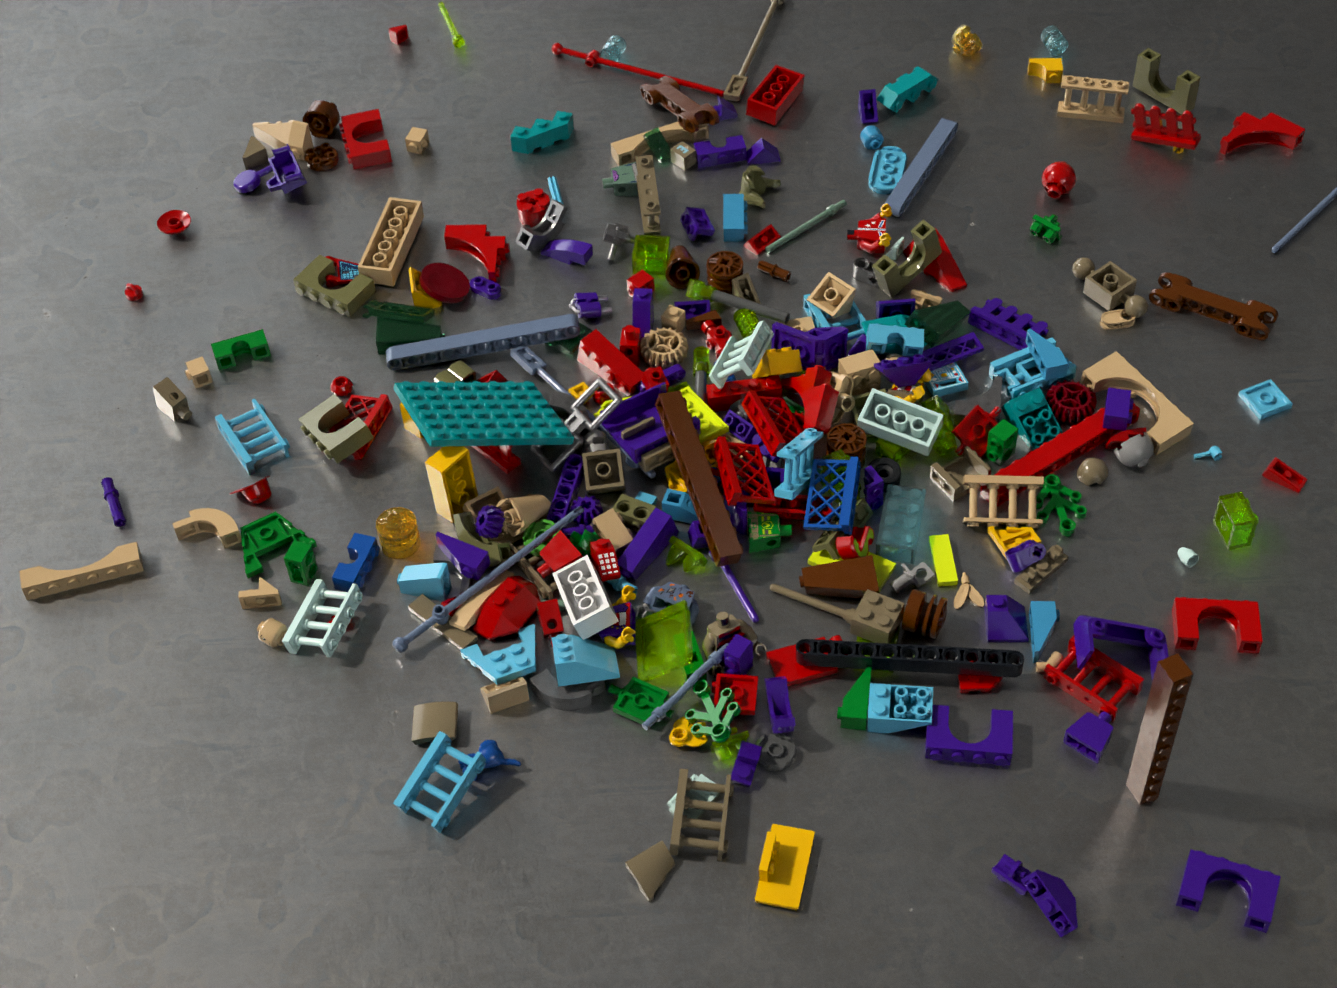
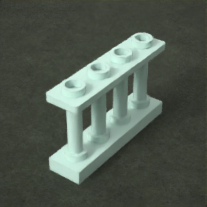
M764 320L758 322L752 335L740 341H737L734 336L728 339L709 374L712 383L718 389L723 388L730 375L741 370L747 376L754 374L774 336L773 331Z
M316 579L282 640L288 652L297 654L302 645L321 647L326 657H331L350 620L353 618L359 603L362 601L363 594L358 585L352 584L348 592L328 590L323 580ZM327 598L343 600L340 608L323 606ZM318 614L335 615L332 623L315 621ZM310 629L327 631L323 639L306 637Z

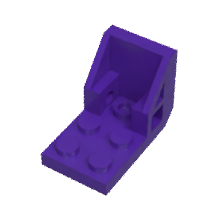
M778 322L772 324L774 336L771 342V349L792 347V350L799 349L801 365L804 370L815 367V365H821L829 371L838 366L839 359L847 356L848 328L843 326L821 327L803 332Z

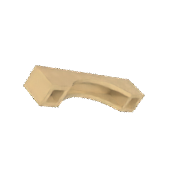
M679 122L668 124L611 143V155L618 166L636 161V156H641L647 150L661 144L682 141L696 143L708 139L709 125L701 124L699 125L698 132L690 133L683 129Z
M133 542L117 546L101 560L81 568L54 570L36 566L20 570L19 573L21 589L26 600L142 572L144 567L138 544Z

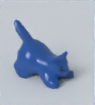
M485 740L480 744L478 752L486 759L484 769L499 765L521 766V762L516 759H506L498 748L496 741ZM471 753L468 756L474 758L475 754ZM458 761L460 769L464 773L468 765Z

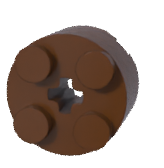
M315 100L303 116L302 122L308 123L310 132H312L311 135L314 137L327 138L338 125L340 114L336 104L324 100Z

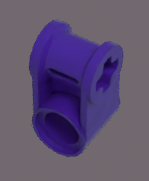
M1027 540L1007 550L1005 556L1012 572H1019L1043 559L1046 555V548L1043 544L1037 543L1034 540Z

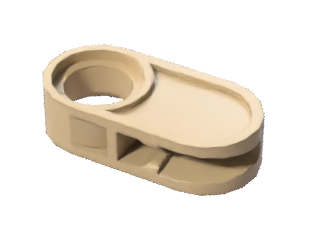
M1125 309L1107 311L1101 315L1100 325L1107 330L1126 328L1134 325L1136 317H1131L1130 320L1124 319L1123 316H1129Z

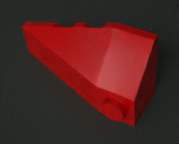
M936 230L942 253L923 270V273L926 275L930 274L936 278V282L950 292L967 287V283L948 246ZM914 241L903 251L906 258L910 256L913 250Z

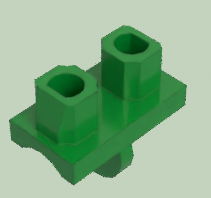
M1035 214L1032 217L1033 224L1030 227V233L1038 236L1043 231L1045 233L1043 240L1049 244L1055 239L1060 240L1062 235L1060 234V223L1057 222L1058 216L1052 214L1050 217L1045 216L1043 219Z

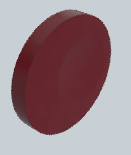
M446 263L426 265L419 278L422 289L429 296L445 303L463 301L470 290V283L466 275L456 267Z

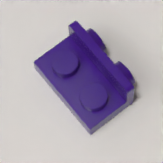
M686 207L680 221L690 241H695L698 234L713 236L715 229L705 210Z
M870 465L864 468L863 492L866 502L871 510L883 505L884 480Z

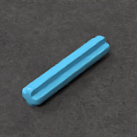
M555 176L549 177L548 184L552 199L563 204L557 178Z

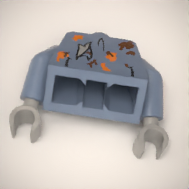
M668 582L665 585L651 588L643 600L644 604L636 607L635 615L637 617L639 613L643 612L642 621L646 620L649 607V609L682 624L686 623L681 628L680 634H682L683 632L693 631L692 625H695L699 606L697 601L693 599L695 592L690 590L687 585Z

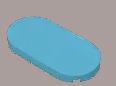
M885 146L874 153L868 180L871 190L878 194H891L905 173L907 154L902 152V149L896 146Z

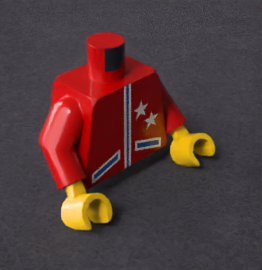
M888 203L882 205V213L879 212L870 219L858 221V230H847V240H857L858 250L866 251L870 254L885 253V247L890 245L891 240L890 235L886 233V219L884 218L885 216H892L891 206Z

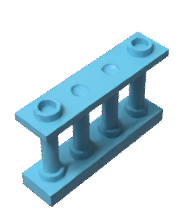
M811 294L804 295L803 308L807 315L812 317L815 328L848 327L856 324L859 330L848 333L847 341L858 338L862 334L866 336L861 324L866 319L854 301L849 312L852 318L831 324L826 319L832 318V316L807 301Z
M255 398L252 399L254 409L236 418L225 420L222 414L215 416L219 431L249 475L256 473L254 465L257 461L282 450L286 458L290 456L288 451L290 445L287 439L281 437L267 417L264 406L258 404ZM255 416H258L261 420L238 432L232 430L234 426ZM264 427L268 430V433L247 443L240 442V438ZM274 439L277 443L254 455L247 453L249 449L268 440Z
M807 428L777 452L778 457L785 458L784 482L775 489L774 497L793 500L810 485L814 444L823 437L824 432H818L814 428ZM817 467V472H818L820 475H821V468H818V467Z
M441 731L438 732L393 802L405 814L412 808L432 819L431 826L439 833L449 825L450 817L477 774L483 771L486 762L484 756L478 751L474 758L452 747L451 739ZM448 754L468 765L462 776L439 764L443 755ZM437 772L455 782L456 786L451 794L428 783L430 775ZM425 790L445 802L439 813L416 801L420 791Z

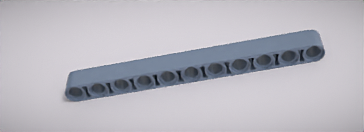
M566 314L392 346L386 350L387 367L390 370H401L514 349L523 345L531 346L574 338L580 334L578 317L575 314Z

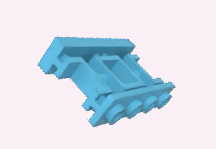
M1053 337L1047 339V341L1056 346V341ZM1027 347L990 362L989 376L992 380L995 379V376L1002 377V380L1005 379L1010 385L1007 388V395L1014 399L1039 387L1041 391L1051 388L1052 385H1056L1057 382L1071 381L1075 378L1077 366L1069 361L1066 377L1047 381L1044 380L1041 373L1031 377L1026 370L1035 366L1038 368ZM1023 380L1025 384L1021 385L1018 381Z

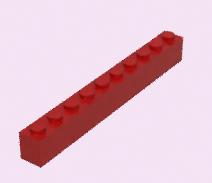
M1134 403L1133 409L1129 410V412H1132L1131 424L1127 423L1126 428L1138 422L1140 408ZM1101 408L1097 413L1086 417L1077 425L1071 426L1064 433H1059L1049 442H1044L1034 451H1029L1021 459H1016L1011 465L1001 468L994 475L1042 476L1045 478L1122 430L1103 428L1105 408ZM981 486L980 495L989 502V489L987 486ZM999 486V489H997V507L1009 501V489H1007V486ZM1019 487L1017 495L1027 490V487Z

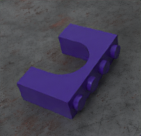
M932 706V724L926 725L925 759L934 761L949 760L957 763H987L998 766L1011 765L1013 755V711L992 709L989 736L978 743H965L955 738L950 732L949 706Z
M1190 849L1176 906L1198 912L1205 887L1208 884L1217 880L1231 881L1240 886L1248 898V909L1244 926L1267 933L1272 920L1281 876L1275 875L1270 871L1252 868L1247 864H1238L1223 857H1215L1203 851Z

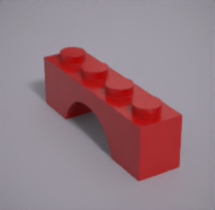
M779 375L725 382L721 389H718L715 384L706 385L707 404L714 412L728 411L734 402L744 399L749 390L756 391L758 396L782 397V385Z

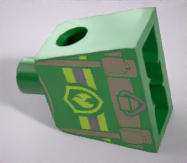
M747 512L749 553L779 548L780 537L792 536L791 524L780 525L778 514Z

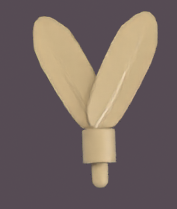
M963 572L961 577L962 585L954 598V608L960 609L964 605L967 596L976 606L984 607L983 597L970 584L969 576L966 575V572Z

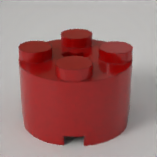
M537 188L518 194L516 205L521 224L524 226L526 224L533 228L544 218L550 205V198L543 192V189Z

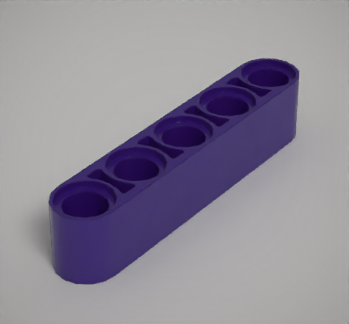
M572 454L567 457L547 515V520L557 523L570 513L573 500H576L584 476L582 456Z

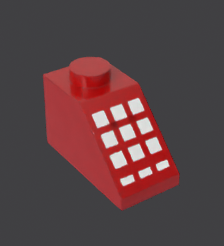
M598 539L597 541L590 542L591 561L601 581L621 578L615 549L609 539Z

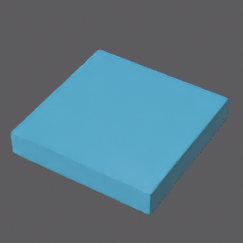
M1271 379L1239 391L1238 395L1259 420L1288 410L1293 405Z

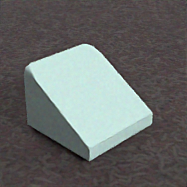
M901 237L893 244L885 255L896 261L904 251V237Z

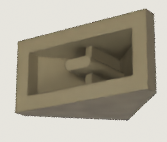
M251 136L242 157L246 170L253 169L269 161L266 148L254 136Z
M749 273L732 279V295L761 304Z

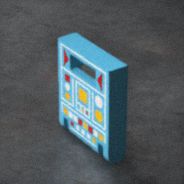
M956 362L931 371V380L924 382L933 398L968 390L969 382ZM956 381V383L942 387L940 386L941 384Z

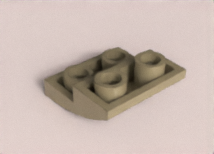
M431 702L415 705L411 741L415 745L432 741L439 731L445 733L451 741L457 738L458 703Z

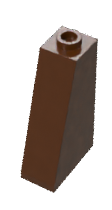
M872 555L801 568L802 576H799L801 588L805 587L806 594L860 599L863 598L867 589L880 594Z

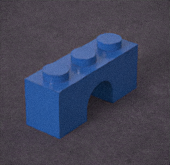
M354 533L347 549L350 559L355 560V562L350 564L339 562L332 576L336 590L348 592L352 584H357L359 589L363 587L365 577L371 571L372 563L380 552L376 537Z

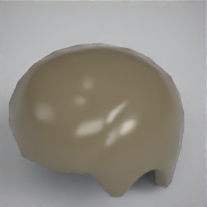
M1087 458L1079 466L1077 477L1087 486L1093 483L1100 485L1107 479L1109 470L1101 459Z

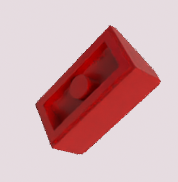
M770 224L749 239L743 246L758 255L765 250V247L780 239L781 236Z

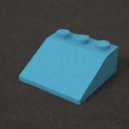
M559 634L556 637H552L558 687L620 678L615 648L589 639L582 640L581 637L575 635Z

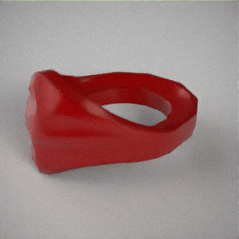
M607 383L615 391L613 385ZM595 391L592 396L593 400L600 405L605 401L611 400L602 391Z

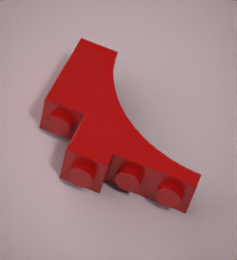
M1244 112L1235 118L1233 122L1234 128L1231 132L1221 139L1220 153L1226 155L1236 148L1250 144H1274L1294 150L1303 141L1305 128L1272 112L1261 120Z
M486 224L446 225L444 234L446 249L458 250L474 256L486 267L489 280L497 283V277H500L501 274L499 265H502V260H506L507 253H510V244L506 242V236H491L490 231H487Z
M821 365L807 368L806 373L801 376H790V378L782 379L781 385L793 393L800 394L805 411L803 429L814 428L818 432H824L823 435L828 434L831 428L839 391L833 389V386L830 385L832 373Z

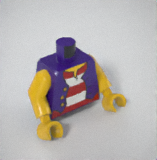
M629 585L622 589V596L612 604L619 621L596 633L600 635L604 644L615 649H620L625 645H636V615L630 600L636 598V594L633 593L635 588Z

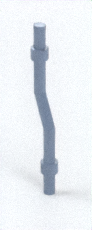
M728 643L724 644L718 651L710 654L708 660L687 679L669 700L651 712V716L641 724L643 729L648 730L657 721L660 722L699 678L711 667L717 666L723 660L724 649H726Z

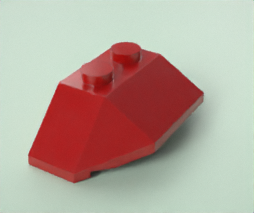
M521 576L507 577L485 603L474 627V632L488 640H494L496 637L518 632L537 610V603L541 602L536 585Z

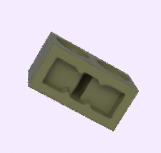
M621 494L613 509L621 515L622 523L625 527L638 532L656 506Z

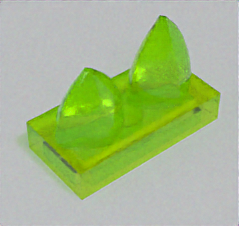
M674 535L670 538L671 547L666 558L667 565L676 563L684 555H686L683 562L684 572L692 571L699 565L703 567L706 565L708 560L702 553Z

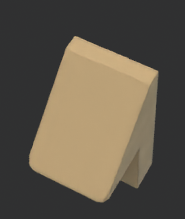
M259 577V589L239 591L238 598L242 609L282 605L279 591L261 577Z

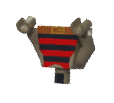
M719 612L716 615L717 621L707 626V634L702 643L706 660L714 651H718L724 644L730 643L735 634L752 641L755 654L760 656L757 651L759 646L764 651H767V647L757 641L758 637L748 623L742 619H736L733 615H728L727 612ZM718 664L711 667L708 672L710 675L716 676L714 670L717 667L718 673L723 674V667Z

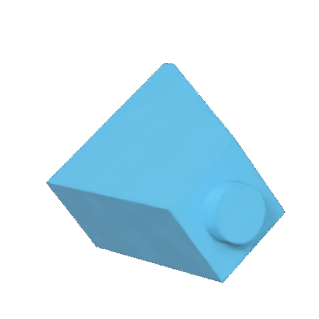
M444 562L405 566L403 572L397 578V584L400 587L401 593L417 597L423 594L428 599L440 602L447 600L452 588L448 565Z

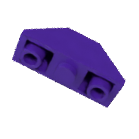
M915 354L914 357L909 358L899 357L897 360H882L880 363H874V368L889 382L899 388L915 385L932 365V361L922 354Z
M1038 869L1021 879L1060 938L1078 928L1076 898L1063 879Z

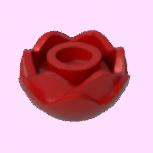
M339 376L332 381L330 389L336 396L345 397L352 391L353 383L349 378Z

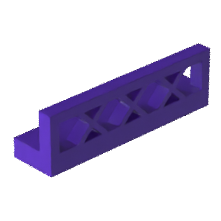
M971 332L924 350L922 355L932 361L929 370L933 371L984 351V347L975 333Z

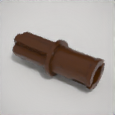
M761 260L757 265L758 270L770 274V277H776L785 282H788L791 277V271L782 269L777 264L773 265Z

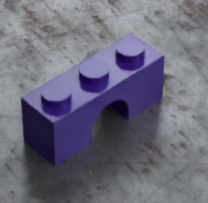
M742 135L726 137V145L720 148L712 146L710 140L694 143L698 168L747 160L746 145Z

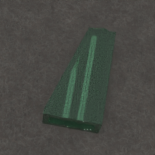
M956 300L915 310L905 325L908 328L924 329V342L932 348L961 326L971 311Z
M377 317L376 346L378 355H385L386 350L392 346L445 337V333H442L440 325Z

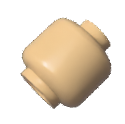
M269 618L258 625V638L270 647L282 646V640L287 632V627L278 620Z

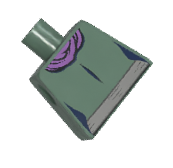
M636 162L611 168V178L602 179L603 189L613 188L615 196H639L636 175H638Z

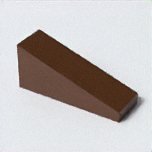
M716 310L685 320L686 330L701 329L702 324L707 320H712L718 327L722 325V318Z

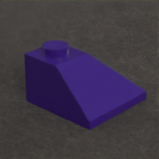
M986 595L984 613L987 642H1028L1025 606L1008 595Z

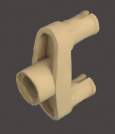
M831 372L830 382L836 384L834 389L839 391L831 424L836 425L844 413L851 411L855 406V399L851 396L854 381L849 375Z

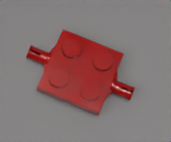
M976 405L951 431L961 443L954 452L961 456L964 453V448L968 446L980 458L987 450L989 431L998 424L995 418L1002 410L996 406L988 413L979 405Z

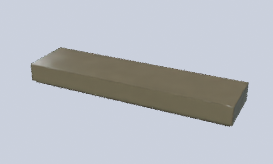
M421 594L408 605V609L425 622L432 616V611L436 604ZM450 615L446 624L439 625L435 623L431 626L432 629L459 650L472 646L478 641L477 635L469 629L463 631L449 625V621L452 618Z

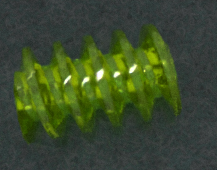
M739 309L733 316V320L743 339L752 335L758 322H760L754 310Z

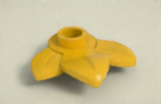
M685 716L674 722L673 730L669 735L670 743L676 747L685 745L699 747L707 743L708 738L704 735L699 738L695 737L691 732V727L695 723L689 724ZM697 722L702 726H706L705 722Z

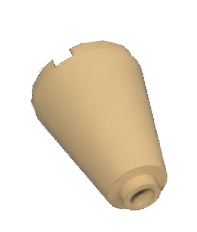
M543 495L505 498L499 501L497 508H501L505 518L502 530L506 534H512L511 536L513 537L520 535L533 522H537L549 512L550 501Z

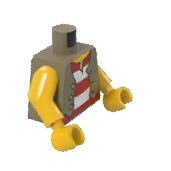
M928 368L915 385L898 388L893 384L891 389H881H885L887 394L921 406L925 394L923 382H929L932 378V373Z

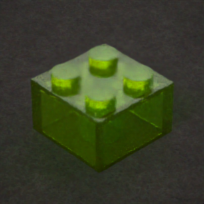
M635 235L632 253L633 274L643 269L649 275H665L671 252L670 236Z
M1240 491L1219 496L1213 523L1229 551L1251 546L1252 539L1255 536V529L1258 525V517L1253 513L1249 500Z

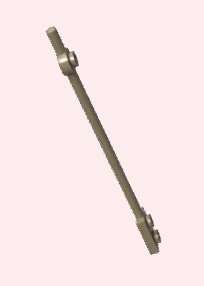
M770 0L771 6L739 74L732 75L723 94L724 99L740 101L748 83V77L745 74L776 7L783 4L785 0Z

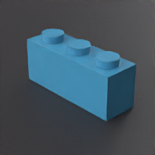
M723 194L724 242L744 241V234H748L747 224H744L747 223V212H744L747 211V201H744V194Z

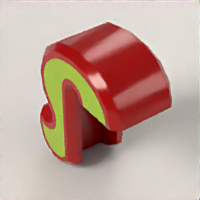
M871 526L863 528L853 527L852 535L837 537L836 549L843 560L868 556L869 545L874 541L873 529Z

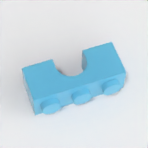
M878 323L869 324L866 333V351L873 349L875 353L884 354L888 343H897L902 348V356L914 357L915 354H922L924 349V329L899 327L897 325L888 326Z

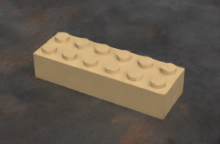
M389 197L358 265L359 273L372 278L374 284L395 285L424 218L422 201Z

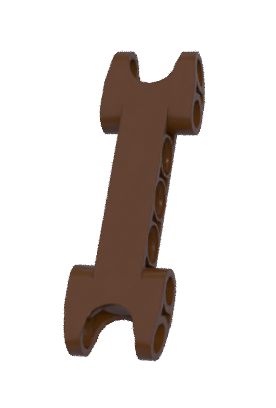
M668 76L661 77L660 83L656 85H640L641 95L648 104H661L675 114L679 125L690 133L698 132L699 125L701 124L715 125L719 123V115L713 106L709 103L699 105L683 94L679 84Z
M1162 273L1158 278V283L1163 289H1153L1149 294L1151 303L1172 312H1177L1182 308L1233 325L1235 332L1256 340L1268 338L1270 329L1264 323H1274L1279 316L1278 311L1267 304L1255 300H1249L1244 304L1193 287L1190 279L1173 273ZM1162 278H1166L1170 282H1165ZM1266 313H1270V314H1272L1274 317H1270V316H1268ZM1258 330L1265 332V334H1260Z

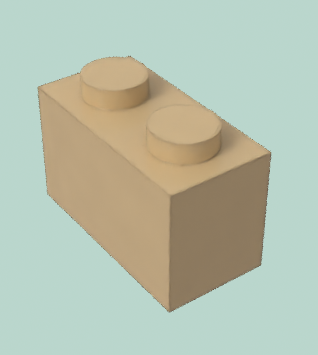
M612 508L592 520L591 527L594 532L598 533L600 539H609L615 549V553L618 554L629 546L633 540V534L622 523L621 515Z

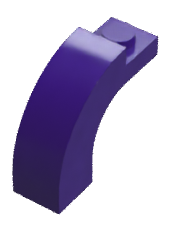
M785 676L764 678L768 713L773 734L794 731L796 724L789 702L787 678Z

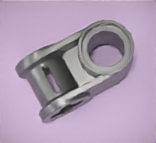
M863 257L856 258L853 265V278L875 287L879 286L877 280L875 281L876 277L872 265L876 262Z

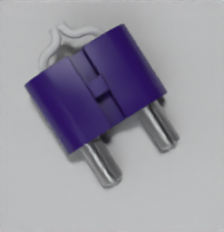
M596 292L575 293L571 304H568L569 308H572L578 314V317L583 319L599 318L601 314L612 313L611 307L601 308L600 302L608 301V296H597Z

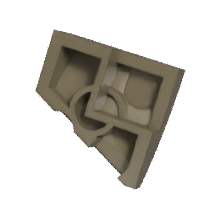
M661 840L626 861L625 865L637 881L640 891L650 902L653 900L654 893L658 887L664 883L665 876L673 869L675 862L668 848Z

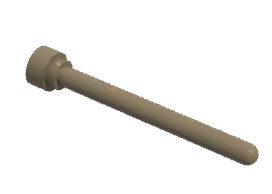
M777 584L770 585V590L775 593L843 617L846 623L851 625V618L856 610L854 608L845 610Z

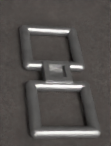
M597 378L570 406L572 414L566 421L560 418L573 435V444L553 463L540 449L543 445H533L531 447L532 452L550 472H555L566 461L567 457L572 455L583 443L578 434L585 427L590 431H595L622 403V398L602 378ZM600 387L613 401L591 422L579 408Z

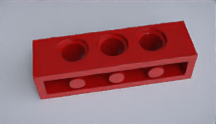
M759 492L763 497H768L765 493ZM798 495L793 500L775 497L774 505L754 503V512L778 514L779 518L804 520L808 495ZM823 496L826 500L831 498L828 496ZM818 497L812 502V505L816 509L824 502ZM827 506L819 513L826 517L832 511ZM815 515L810 520L820 521L821 519Z

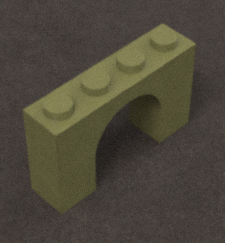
M1150 48L1141 52L1137 57L1133 87L1164 105L1175 109L1180 114H1183L1186 110H1193L1201 77L1186 70L1177 77L1175 90H1172L1162 82L1159 76L1161 54Z
M922 220L911 230L914 246L910 256L904 263L897 266L893 260L884 254L872 265L880 290L890 298H893L942 253L936 229L925 220Z
M319 254L293 279L296 292L310 298L312 301L323 304L327 308L336 310L340 314L351 317L376 292L374 280L359 273L343 288L335 290L322 287L327 282L326 276L334 275L336 272L333 260Z
M335 394L298 419L302 425L300 429L304 435L308 436L311 442L316 444L318 449L324 452L329 460L333 459L337 464L374 439L368 426L359 417L342 429L328 433L334 425L350 415L344 403Z

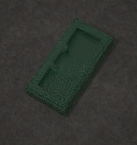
M658 127L643 135L660 164L671 158V148Z

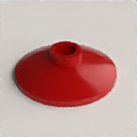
M183 210L168 211L162 214L157 221L158 229L165 234L183 232L191 224L190 215Z

